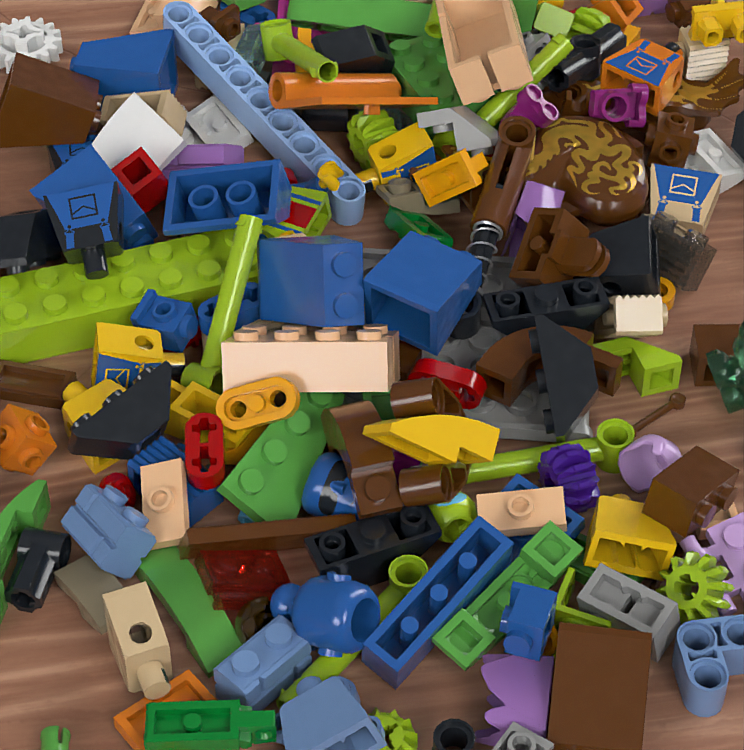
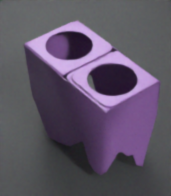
M527 180L510 226V236L506 241L501 257L506 252L508 245L509 257H516L527 228L524 221L529 222L534 207L560 208L564 191Z
M512 654L483 655L482 676L489 690L493 693L487 696V701L494 708L486 711L484 717L491 724V727L474 732L475 742L495 746L513 721L546 739L554 656H542L539 662Z

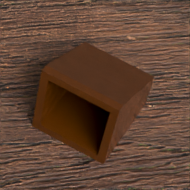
M16 52L0 96V148L85 143L89 131L96 132L102 114L99 111L103 100V95L98 94L99 80Z
M559 622L547 740L554 743L553 750H642L652 633Z

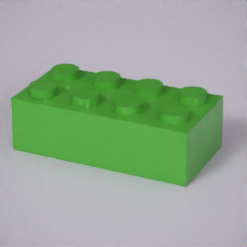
M425 33L421 37L409 40H395L389 44L395 60L391 74H394L397 81L401 84V97H438V105L401 108L413 123L418 122L417 113L463 106L448 70L442 37L433 38ZM494 95L490 96L486 101L470 103L465 106L474 113H477ZM500 121L494 126V128L497 131L500 126ZM432 126L425 127L432 141L436 133H433Z

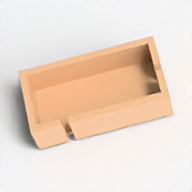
M435 0L448 70L463 106L486 101L490 96L495 95V90L501 89L502 92L517 90L526 83L534 81L517 12L512 0Z
M301 324L283 325L282 330L267 331V325H244L242 330L234 331L233 336L221 343L223 392L230 388L271 377H281L291 381L298 388L299 392H389L392 384L400 380L399 331H388L387 324L363 325V330L347 331V326L323 327V330L307 331V325Z

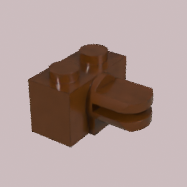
M534 207L509 278L523 288L573 280L574 276L599 277L609 265L610 252L596 238L588 237L590 230L565 208Z

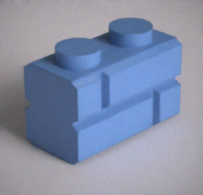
M91 483L87 484L76 498L77 504L69 508L60 522L64 529L102 570L125 580L130 579L141 565V557H146L156 543L155 536L145 527L149 519L135 508L126 507L125 504L128 498L118 489L110 485H106L102 489Z
M278 615L213 669L214 681L216 682V697L218 700L240 699L241 705L251 706L253 711L265 709L280 696L282 688L286 691L294 683V680L300 678L302 673L312 664V656L310 655L312 652L311 645L308 641L297 635L293 624L288 619Z

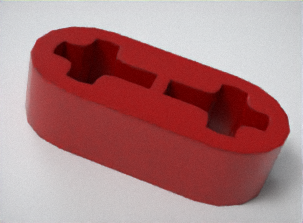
M422 358L416 361L407 379L439 378L459 399L462 408L468 410L479 406L487 389L485 379L477 372L431 358Z
M203 412L196 414L187 421L185 426L186 472L188 481L197 489H213L220 485L225 477V437L221 419L212 413ZM204 430H210L208 443H201L200 436ZM202 459H209L210 461L208 472H200L202 469Z

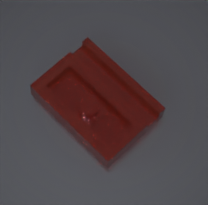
M200 550L193 562L207 595L213 596L214 602L212 606L214 610H240L249 600L261 596L268 597L271 601L274 591L279 586L291 583L276 550Z

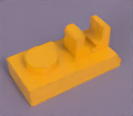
M466 148L420 169L412 175L430 208L483 183L478 172L489 166L483 152L470 158Z

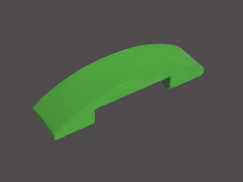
M38 479L30 484L0 513V624L8 608L2 579L19 543L20 536L27 526L42 529L51 509L46 480Z
M550 520L521 549L519 556L466 609L461 608L432 637L431 641L466 671L506 636V633L500 632L499 628L506 605L509 606L513 581L550 590L564 575L568 567L579 557L583 548Z
M176 546L151 550L146 557H141L142 563L134 574L140 582L146 581L147 585L153 590L185 635L187 649L206 676L210 678L214 676L213 669L243 644L240 642L233 625L201 575L188 559L180 560L179 549Z

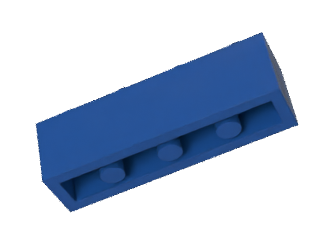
M478 516L362 643L361 662L396 690L434 648L435 644L431 641L432 637L461 608L466 609L509 564L514 542L481 516Z

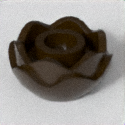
M261 596L251 599L238 611L235 620V631L242 644L274 619L268 597Z

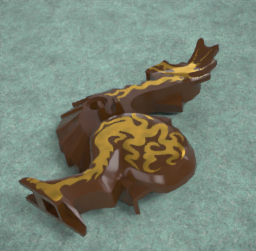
M732 59L719 74L707 82L703 80H688L682 75L680 88L663 109V112H678L686 117L695 118L694 131L704 129L711 121V117L721 116L723 109L739 101L740 95L738 93L744 89V75L739 73L740 59ZM595 79L589 81L578 80L561 93L550 90L548 85L545 86L542 90L543 98L557 108L559 116L548 127L536 128L534 159L529 164L517 205L528 180L564 191L560 208H565L574 217L583 216L596 225L615 226L626 219L635 217L644 208L649 193L648 176L642 159L644 145L619 128L635 129L646 134L648 124L655 125L657 117L646 112V123L643 128L626 127L622 121L612 122L607 119L590 117L588 113L591 90L600 89L601 84L600 81ZM611 98L607 101L605 109L610 107ZM443 145L441 150L448 157L457 152V147ZM489 166L478 172L483 183ZM507 167L503 183H505L509 167ZM483 183L458 194L472 214H474Z

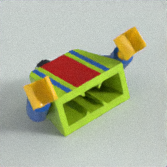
M328 161L320 167L316 177L307 182L291 184L290 218L278 224L262 225V234L259 235V239L276 238L297 233H303L306 236H320L332 217L327 191L338 190L340 182L337 178L342 177L344 171L334 161Z

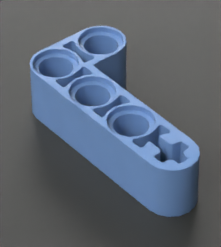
M744 614L691 620L683 623L677 630L672 655V667L682 701L686 709L696 716L711 717L720 712L724 704L729 676L744 674Z

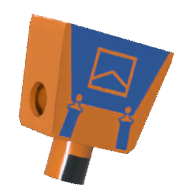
M639 39L603 60L600 89L627 88L629 83L647 84L649 96L645 109L646 112L657 117L658 112L663 111L682 83L685 60L682 49L674 42H668L661 46L647 39Z

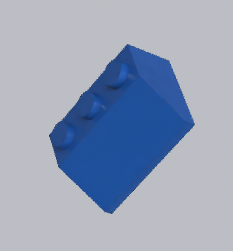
M281 159L170 171L163 222L164 236L234 229L237 227L235 223L238 221L240 214L258 217L263 220L262 225L278 224L290 218L292 187Z

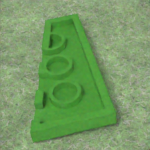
M299 392L300 405L296 413L286 420L269 424L218 487L217 491L254 522L296 519L302 505V493L309 473L317 458L322 455L327 443L320 418L325 408L342 405L345 398L342 392Z

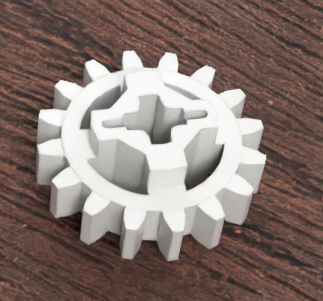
M26 16L25 19L19 21L16 18H12V24L10 25L3 22L0 23V69L6 67V73L9 74L16 52L48 63L50 61L58 62L60 60L59 54L63 53L60 30L55 29L53 22L44 25L43 18L33 22L30 16Z

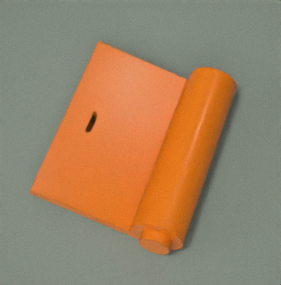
M276 72L270 78L268 89L269 100L275 109H364L363 115H380V109L438 105V97H401V84L397 81L394 74L338 73L334 81L325 83L316 77L312 78L308 72Z

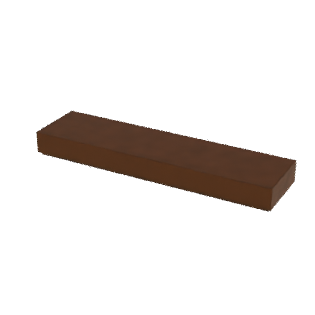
M350 513L188 528L178 545L180 560L306 548L304 538L356 522L355 514L352 515Z

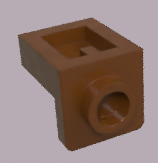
M234 3L222 11L208 6L199 12L226 42H229L241 33L240 9Z

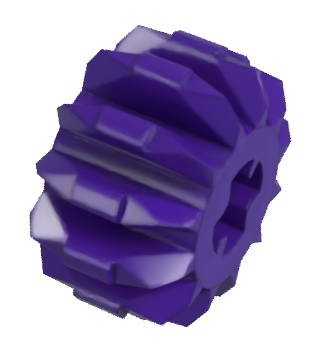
M567 443L542 452L537 466L540 473L538 481L541 487L563 486L565 505L577 514L587 512L588 509L596 507L597 498L600 496V490L597 486L600 478L596 475V464L591 462L588 450H584L579 443Z

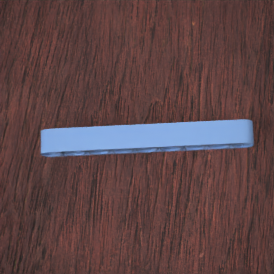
M173 1L165 5L163 9V29H174L176 55L275 159H281L284 167L295 172L298 183L307 182L316 177L318 170L323 164L328 161H334L344 171V175L337 178L340 182L337 191H327L332 213L331 218L343 226H352L359 223L364 214L366 194L363 182L292 109H275L271 105L268 93L269 85L193 6L184 1Z

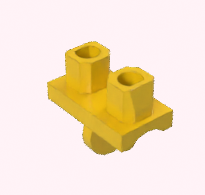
M711 0V4L692 6V23L688 32L691 41L701 40L705 47L717 46L722 42V38L735 37L736 41L744 43V1L725 3V0Z

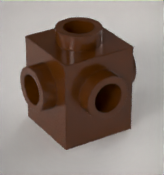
M658 112L655 125L648 124L644 139V145L649 146L647 167H651V163L678 168L685 167L688 155L694 156L698 146L699 134L694 133L695 118L686 117L678 112Z

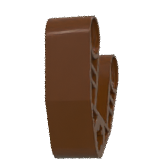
M437 377L397 381L391 386L390 401L396 419L426 415H452L467 418L459 399ZM459 461L437 465H427L424 463V465L401 469L399 474V492L404 506L415 507L451 502L466 485L472 463L463 464Z

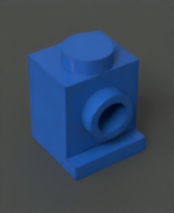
M153 289L147 290L130 317L134 327L159 331L161 333L162 348L182 353L189 340L194 338L199 326L192 303L158 296Z
M513 581L509 606L506 605L499 628L500 632L506 633L503 642L505 653L540 662L554 625L558 592Z

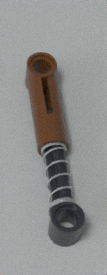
M523 116L506 118L501 122L498 129L497 144L470 223L472 231L470 239L472 243L465 250L482 261V284L465 310L468 313L461 316L450 334V337L465 340L472 338L481 328V309L484 294L482 286L483 283L489 280L486 274L488 268L493 267L491 258L498 251L495 246L496 242L502 241L507 236L529 164L534 159L536 128L532 121ZM507 167H509L505 183H503Z

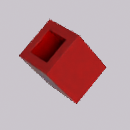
M142 147L111 169L145 214L167 198L168 181Z

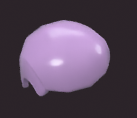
M648 434L638 438L619 452L618 466L623 479L631 489L637 493H642L649 490L652 479L682 457L679 448L673 442L659 435Z

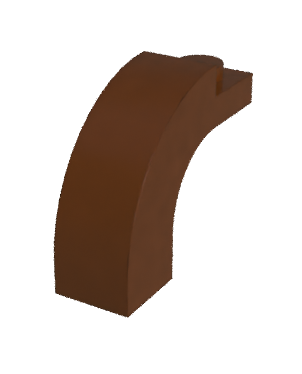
M560 326L591 347L599 391L613 397L620 387L623 358L594 347V333L574 327ZM536 327L522 329L503 337L494 343L476 363L475 372L480 374L487 383L484 397L511 407L521 392L528 385L537 381L535 370L543 368L541 354H532L528 330L536 329Z
M369 400L325 408L320 418L329 452L339 453L343 459L359 520L401 511L403 503L393 468L395 458L392 448L362 434L364 426L382 421L374 405Z

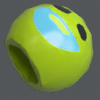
M461 491L449 503L428 505L442 530V536L438 539L442 542L454 543L478 516L474 501Z

